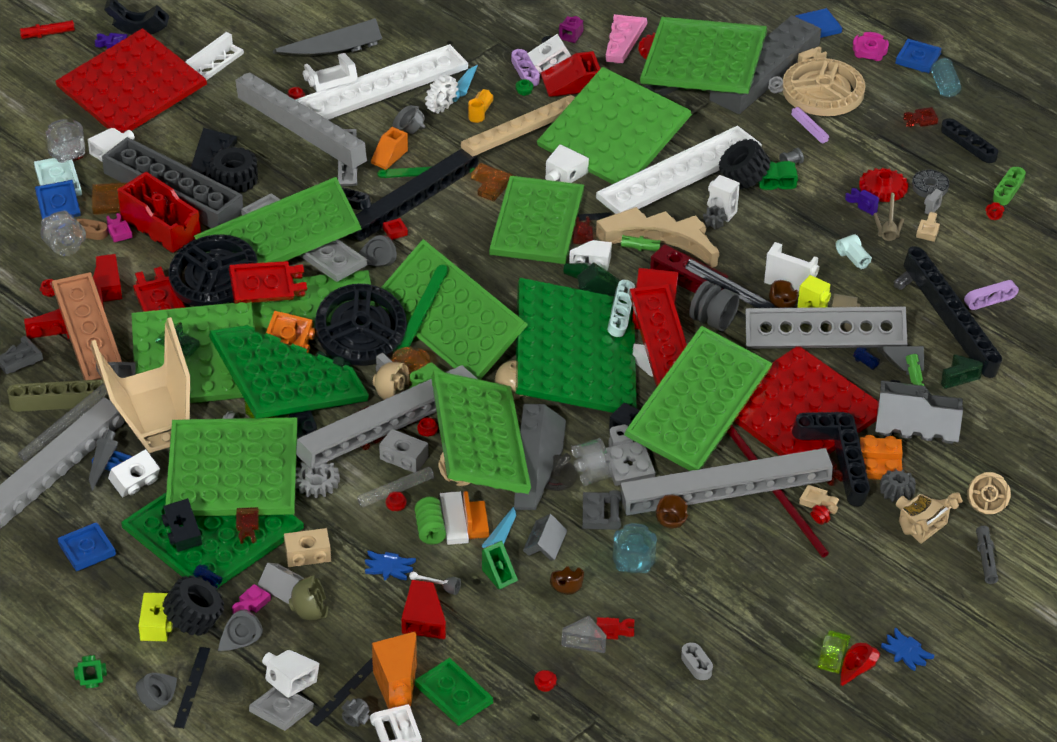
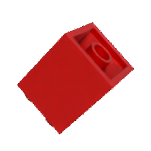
M639 268L636 288L668 284L676 306L678 272ZM633 309L632 323H634V329H639Z

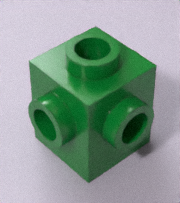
M95 655L82 656V660L77 662L78 666L74 667L75 680H80V686L85 685V688L99 687V683H103V677L107 676L106 663H101V659L96 658ZM90 666L95 669L92 675L86 672V669Z

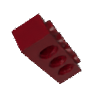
M665 244L651 256L650 269L678 272L677 285L693 293H696L700 285L707 281L685 268L689 259L693 258ZM697 261L698 263H700V264L706 266L707 268H709V269H711V270L717 272L718 274H720V275H722V276L728 278L727 275H725V274H723V273H721V272H719V271H717V270H715V269H713V268H711V267H709V266H707V265H705V264H703V263Z

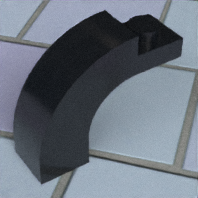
M107 0L104 8L106 13L114 18L112 25L120 31L131 35L142 28L150 35L155 34L167 27L169 15L158 5H155L146 12L137 13L126 9L117 0Z

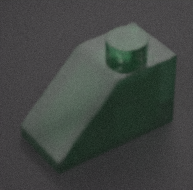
M594 262L577 276L580 290L615 296L616 288L620 281Z

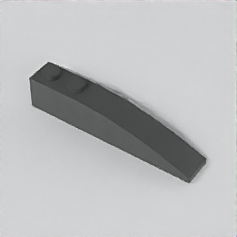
M375 18L275 48L273 54L318 56L348 50L356 52L362 50L361 46L368 45L369 48L378 45V41L382 39Z
M524 404L520 434L531 489L529 494L515 493V510H536L544 493V487L546 483L548 484L551 472L555 469L557 460L563 452L566 420L545 404Z

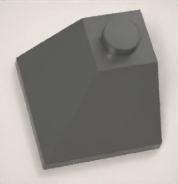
M883 346L877 348V352L900 371H906V375H909L908 367H910L907 364L906 356L917 354L919 359L917 364L920 365L921 371H924V346Z

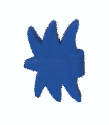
M368 550V556L372 560L365 559V564L370 567L365 569V573L373 575L383 574L384 580L390 575L401 580H407V576L404 573L413 571V567L408 565L415 563L416 558L399 557V554L390 552L377 554Z
M894 628L895 638L887 635L888 644H881V648L895 654L894 662L903 659L905 664L913 671H916L914 664L926 666V661L922 658L934 659L933 654L921 648V643L911 636L909 638L905 637L897 628Z

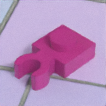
M119 213L116 214V219H110L109 216L106 217L108 232L113 242L132 238V231L126 220H121Z
M254 584L239 597L240 602L232 606V614L244 609L257 613L271 600V595Z

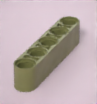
M100 379L15 384L7 390L10 409L17 412L91 408L104 397L110 400L103 380Z

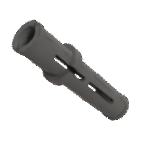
M980 526L976 529L978 538L977 550L981 554L985 582L994 584L999 580L993 553L994 543L990 537L989 527Z

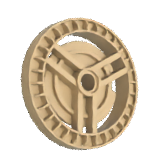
M812 58L800 61L786 71L783 78V94L791 105L795 108L799 107L806 113L818 116H836L850 112L861 104L865 94V81L854 67L844 62L828 58Z

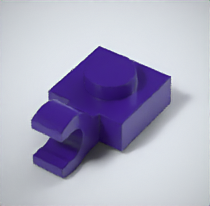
M855 188L851 189V194L846 193L845 200L847 202L858 203L859 209L872 216L874 213H877L879 197L866 190L859 192Z

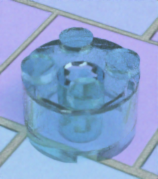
M631 523L624 525L623 529L620 531L618 529L613 537V561L616 564L617 570L631 573H647L650 571L656 559L657 537L654 532L652 533L648 530L647 526Z

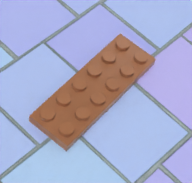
M89 272L52 281V287L84 380H102L96 370V361L90 348L91 341L96 340L99 352L107 362H122L92 274Z

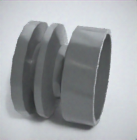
M705 281L700 285L692 299L689 313L690 318L696 321L699 320L703 324L708 323V326L723 332L730 326L739 306V294L727 289L721 290L720 286Z

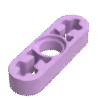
M523 49L512 51L511 62L520 78L531 81L534 87L537 86L540 82V74L527 52Z
M1007 280L970 291L965 296L964 302L971 310H976L1010 300L1017 295L1019 289L1012 280Z

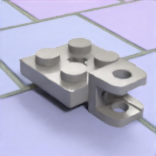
M627 425L611 427L609 447L603 448V455L615 486L621 485L623 482L655 477L656 474L646 447L633 442L632 439L625 435L619 436L617 434L618 431H622L625 434L628 428ZM627 460H629V461H632L633 463H632L631 466H629L628 463H624V462H626Z

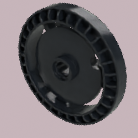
M224 234L204 236L186 244L177 252L170 263L169 280L175 295L188 305L197 307L234 303L229 266L258 263L252 247L238 237ZM184 269H185V280H186V283H187V285L189 286V288H188L185 284H183L182 281H181V276H182V273H183Z
M359 283L346 285L332 291L320 303L315 318V332L322 348L336 360L356 366L376 364V356L384 353L388 358L395 354L402 344L407 325L404 309L391 293L378 286ZM370 301H374L380 305L378 307H375L373 305H370ZM340 305L333 313V316L331 318V325L326 326V320L329 314L332 312L334 308ZM384 308H386L387 311L393 317L395 322V330L391 329L390 318L387 312L384 310Z

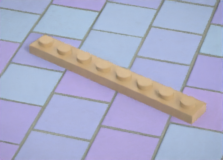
M569 95L461 141V148L471 156H475L552 123L575 97Z

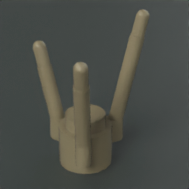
M891 193L889 221L881 226L877 213H874L878 236H882L886 241H893L899 238L904 223V218L900 220L898 227L893 222L894 193Z

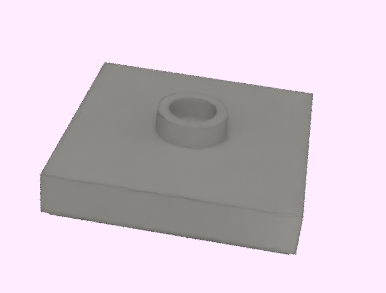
M273 687L249 705V712L286 731L313 710L314 703L298 694L288 698Z

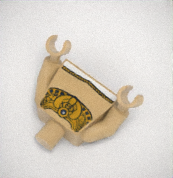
M952 493L947 499L942 500L931 499L919 494L910 501L901 496L896 502V507L901 510L899 523L905 535H912L922 544L948 523L950 509H957L959 507L958 503L963 502L960 493Z

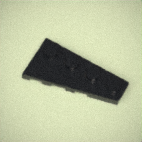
M203 128L190 169L211 179L210 158L213 157L214 153H218L220 149L234 147L237 143V136Z

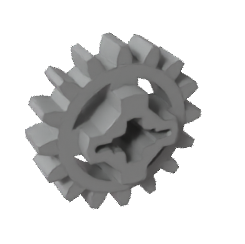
M325 462L312 469L305 463H300L301 468H296V489L299 488V493L301 494L306 492V497H309L311 494H314L315 498L318 497V494L326 497V492L332 494L333 488H338L340 474L338 468H334V463L327 464Z

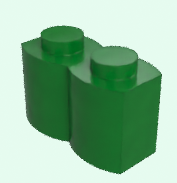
M791 161L771 162L767 174L760 182L758 181L759 188L763 190H774L777 188L794 189L797 187L798 181L795 163Z

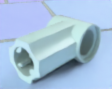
M856 234L836 241L838 253L841 256H847L856 267L864 269L871 263L872 257L862 248L861 241Z

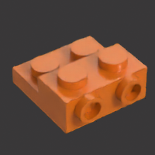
M274 311L266 331L268 334L281 338L282 343L290 346L293 343L307 349V353H309L310 349L309 339L313 340L316 333L315 328H313L312 319Z
M866 435L865 437H860L859 442L868 479L881 480L887 470L893 472L895 468L898 471H902V439H896L894 436L875 438L873 435Z

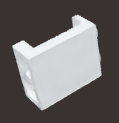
M345 53L338 55L340 65L319 71H314L308 64H304L303 77L305 81L309 82L310 87H313L317 92L358 81L355 63Z
M775 242L767 253L764 283L771 285L777 280L789 281L792 290H798L799 295L800 285L809 275L817 276L819 272L818 258L813 257L811 262H807L781 253L782 244Z

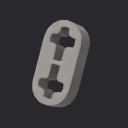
M690 642L683 645L681 659L696 679L708 680L712 676L713 671L711 660L698 644Z

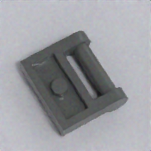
M612 490L609 493L583 492L582 529H619L621 527V519L619 518L621 493L618 490ZM604 503H610L609 519H604Z

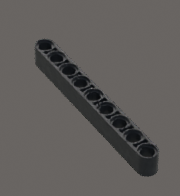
M463 149L458 150L376 201L369 208L357 213L355 216L361 226V230L350 235L359 241L368 238L382 229L384 222L398 219L469 174L472 168L475 169L477 167L479 159L476 156H471Z
M917 246L910 247L904 261V268L979 372L988 378L995 377L1001 365L1002 356L926 252Z

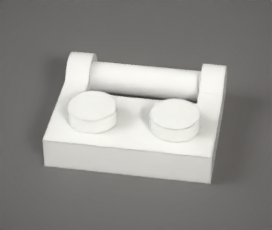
M409 704L371 714L370 721L376 728L380 742H422ZM384 721L390 722L395 740H389L383 724Z

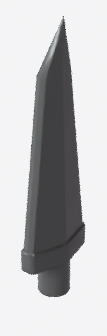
M109 430L105 438H98L89 476L92 491L118 446V442L113 440L115 437L114 431Z

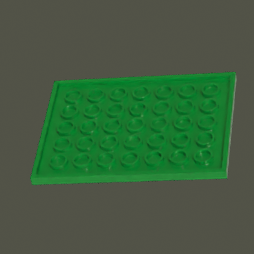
M519 278L517 316L528 325L517 337L516 394L612 413L623 403L637 409L635 356L633 355V346L635 344L634 323H632L633 306L631 307L625 334L622 337H614L607 330L614 296ZM619 300L621 303L627 304V302ZM618 312L616 313V314L619 315V316H624V315L621 314V313H618Z

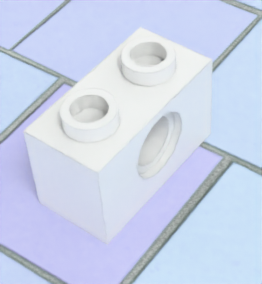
M558 34L527 53L540 75L541 72L571 56Z
M719 175L709 185L708 191H710L707 205L709 208L715 205L720 209L724 208L727 215L726 222H729L737 212L740 183Z
M145 449L112 468L108 479L123 498L128 494L130 496L134 495L146 484L148 486L153 484L158 479L160 468ZM136 473L140 477H134L131 474Z

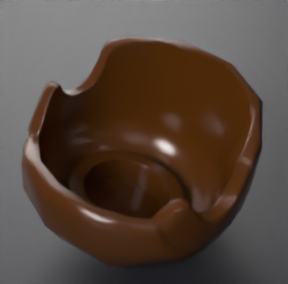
M777 280L771 284L769 299L778 308H792L798 302V290L793 291L789 281Z
M673 494L665 495L660 499L656 507L657 521L666 528L674 529L681 527L688 517L687 503L679 496Z
M566 566L562 571L556 570L551 573V587L561 594H574L582 587L584 571L580 567L576 571H572L569 566Z

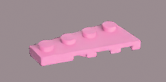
M614 14V22L611 26L612 31L609 36L610 41L606 51V62L624 63L646 27L647 18Z

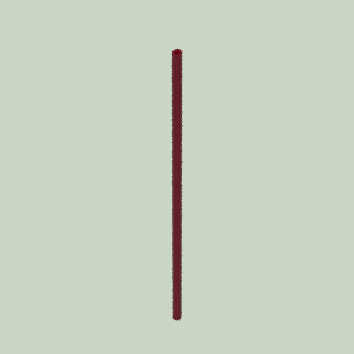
M731 425L727 433L749 461L758 460ZM781 489L773 490V494L822 558L826 557L829 552Z

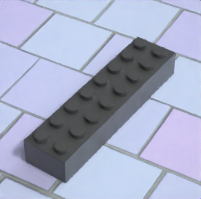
M791 15L765 37L749 94L710 90V101L737 114H741L768 90L771 78L776 76L782 78L792 65L798 63L799 53L812 48L815 49L820 45L821 28Z
M128 137L102 156L104 174L127 184L144 172H148L173 188L181 200L198 210L199 222L210 228L233 220L242 214V194Z

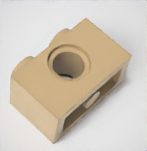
M327 528L284 534L288 567L331 562Z

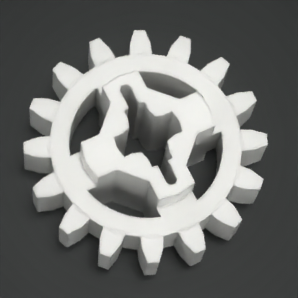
M445 74L444 76L440 75L439 80L434 79L433 84H430L431 89L427 90L428 96L425 97V100H427L425 105L428 106L429 110L437 114L439 112L443 113L445 108L448 109L449 105L453 104L452 99L457 96L456 92L458 91L456 87L458 83L455 78Z

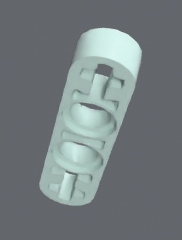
M629 280L619 281L616 288L607 328L608 332L614 337H622L628 326L632 307L629 291L635 288L634 283ZM619 300H623L627 302V304L621 303ZM617 312H618V313H621V314H623L624 316H619V315H617L616 313H617Z

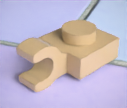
M821 47L812 48L799 53L798 62L812 58H826L827 52L821 53Z
M930 212L927 221L921 219L916 238L935 242L940 224L936 223L938 213Z
M811 485L806 487L800 497V504L810 508L814 505H823L831 514H836L839 509L836 506L839 502L837 497L827 496L828 491Z

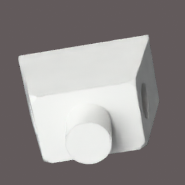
M110 128L88 139L89 154L102 161V156L126 137L134 140V134L130 130L121 133L115 128Z
M559 145L546 161L545 179L572 183L588 173L589 158L563 145Z
M287 650L278 656L269 652L263 658L262 663L267 666L266 681L288 698L317 682L319 663L291 650Z

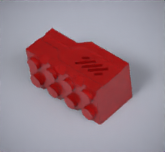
M144 172L117 189L121 219L126 220L128 224L136 225L137 230L140 232L148 233L155 242H162L163 247L174 253L195 239L194 235L201 233L199 211L181 200L173 188L148 172Z

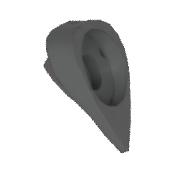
M382 235L375 236L369 240L359 251V254L367 259L368 266H389L395 262L397 257L396 247L391 238Z
M246 609L235 612L225 626L218 651L238 649L256 642L263 632L258 618Z
M160 673L146 674L136 683L135 687L140 701L150 710L157 711L162 709L173 697L177 678Z

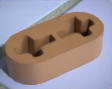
M76 219L72 222V231L77 237L102 240L108 236L107 224L104 222L89 219Z

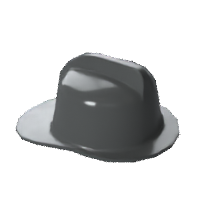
M410 105L403 108L396 115L392 126L409 134H414L418 129H425L423 124L425 116L419 110V106Z

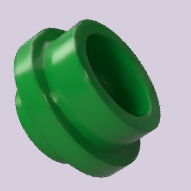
M522 79L516 83L515 88L518 94L526 96L531 94L534 85L531 81Z

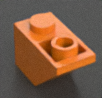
M391 127L381 136L371 159V164L387 170L408 151V133Z

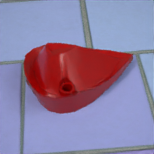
M856 643L851 646L844 657L841 685L844 686L858 675L872 669L880 657V652L867 643Z

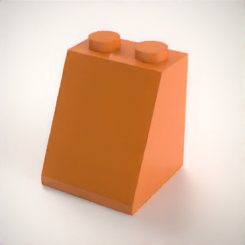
M415 632L372 643L373 673L388 709L408 704L411 706L417 668V639Z

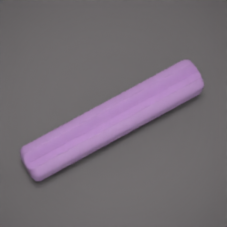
M799 107L792 109L791 115L820 143L828 142L829 135Z

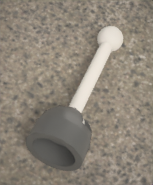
M411 572L409 575L411 580L419 579L443 585L444 590L449 594L457 595L460 590L461 579L457 577H448L442 581L418 575L416 572Z

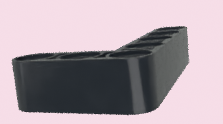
M847 412L798 414L792 428L793 436L799 440H834L847 501L855 507L864 505L870 486L853 416Z

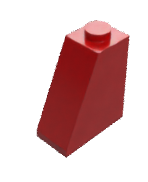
M411 581L401 618L402 634L415 632L416 636L438 639L446 638V620L433 582Z

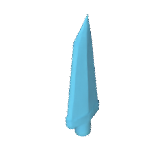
M478 65L468 69L457 82V96L452 99L454 102L459 97L467 94Z
M514 507L507 513L487 540L484 541L482 544L483 548L502 541L503 544L505 543L516 518Z

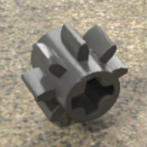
M716 205L710 208L707 207V214H703L706 227L711 226L714 230L724 227L723 221H727L724 208L720 209Z
M353 698L351 701L347 700L342 706L344 710L342 718L345 723L352 727H359L360 724L364 725L370 718L368 715L370 712L369 706L362 699Z

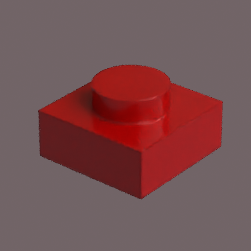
M401 218L383 223V230L391 240L408 235V229Z

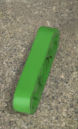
M1012 167L1008 170L994 190L993 202L1007 205L1024 182L1026 172L1023 168Z

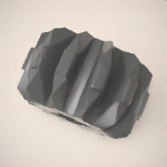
M895 468L893 472L887 470L880 481V490L884 494V499H891V502H894L901 496H904L909 500L915 494V478H912L911 473H905L904 469L898 471Z

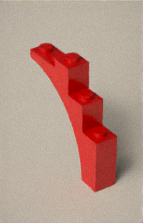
M116 254L96 256L93 280L103 309V302L122 299ZM60 308L40 316L24 319L26 337L28 339L67 334L68 339H70Z

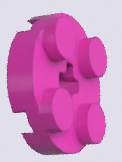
M865 32L863 36L859 37L857 35L853 40L854 55L857 58L881 61L888 52L889 42L888 40L885 41L879 33Z

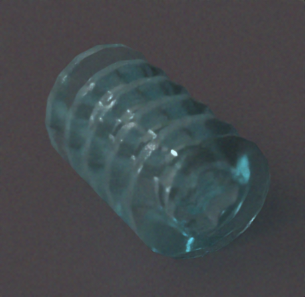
M948 58L937 60L932 65L931 72L939 92L945 97L955 96L960 92L962 85L952 61Z

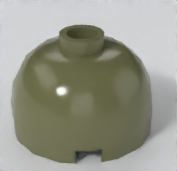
M314 575L298 581L294 585L291 598L289 599L290 609L296 611L300 618L309 621L320 620L328 616V606L323 608V600L326 599L324 589L319 579H314Z

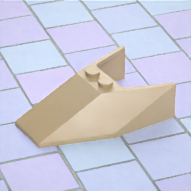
M167 318L165 322L163 366L126 378L117 376L99 352L96 340L91 341L90 348L109 399L148 453L169 448L172 420L190 419V374L172 318Z

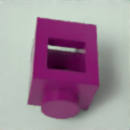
M567 16L563 23L559 25V37L561 40L576 43L583 33V20L578 16Z

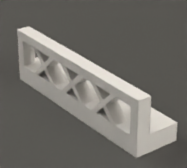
M226 32L185 62L208 80L244 54V51L233 45L232 34ZM230 50L235 52L234 54H226ZM224 59L221 63H214L216 60ZM212 68L210 71L202 72L203 69Z

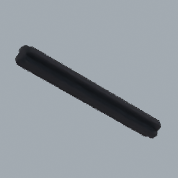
M689 259L685 268L688 271L714 283V285L720 286L721 289H727L739 294V298L756 308H774L773 303L697 261Z

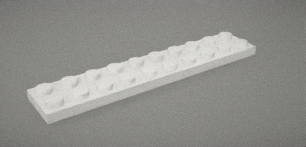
M449 44L360 76L358 81L315 92L296 99V101L329 120L433 82L434 79L439 80L440 75L459 73L468 69V62Z
M739 126L733 127L596 192V198L615 214L635 207L640 209L719 171L721 156L724 155L726 149L730 148L737 141H742L743 139L757 140Z

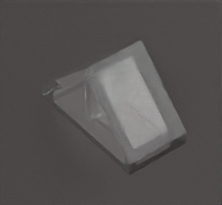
M587 616L562 629L561 646L605 653L607 635L590 616Z

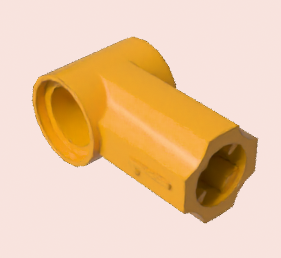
M483 89L481 92H478L474 99L468 102V118L471 122L479 123L485 119V112L493 101V94L489 90Z

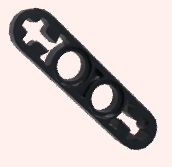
M947 118L942 121L941 132L986 163L997 161L998 149L954 119Z

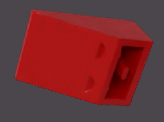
M594 51L576 53L541 72L548 96L580 93L600 70V66Z

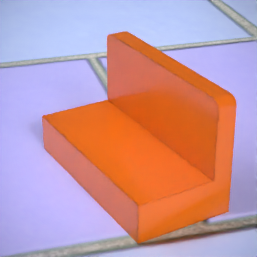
M463 491V507L469 539L488 538L489 527L485 501L469 502L468 491Z

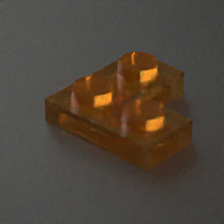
M482 163L471 172L472 180L483 183L478 189V196L493 202L507 188L509 177L513 176Z

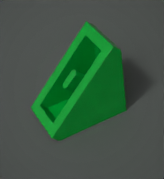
M502 541L482 549V571L497 589H502L518 581Z

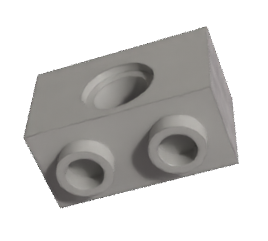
M391 429L379 444L381 460L417 473L428 459L427 442Z

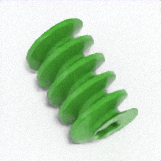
M435 497L422 498L416 503L414 508L419 538L426 544H438L446 536L440 500Z

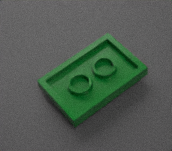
M451 658L446 659L415 680V686L458 726L493 704V697Z

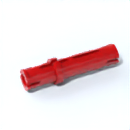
M70 20L46 25L35 24L32 27L20 28L21 39L42 38L45 35L75 31L73 28L74 22Z

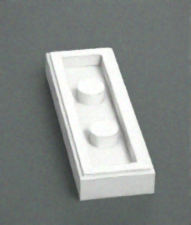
M461 491L440 493L447 545L469 543Z

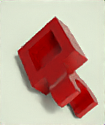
M597 617L596 639L618 640V635L633 637L635 620L629 618L619 623V618Z

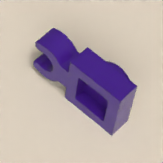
M110 33L109 36L97 34L95 47L106 46L109 49L127 38L128 34Z

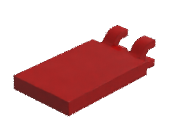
M288 261L229 266L235 304L240 302L254 303L293 300L294 295L305 296V291H307L306 282L296 284L293 282V278L302 279V273H304L303 264L289 266Z
M162 267L154 268L155 280L146 282L143 271L135 273L137 281L133 288L143 312L185 308L183 302L172 290L169 276L165 277Z

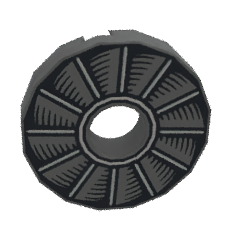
M922 170L913 176L912 189L916 194L924 198L928 194L931 195L935 189L943 191L942 196H944L949 189V180L941 172Z

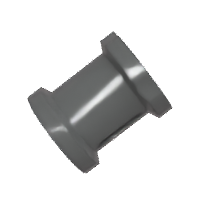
M794 148L791 152L781 153L779 160L780 162L791 161L799 164L803 163L804 156L800 148Z

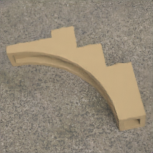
M635 207L597 220L596 236L601 241L612 242L613 245L621 243L622 235L632 237L644 236L643 238L660 240V243L686 250L700 258L711 268L718 265L719 251L705 235L706 226L696 215L676 222L666 211L646 218L645 214Z

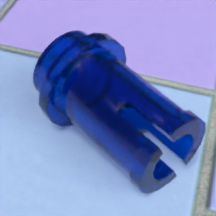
M858 347L853 354L855 361L862 362L872 370L880 363V359L867 352V349L864 347Z
M199 564L193 572L196 578L201 577L216 588H218L216 583L220 585L222 582V577L209 570L207 565Z

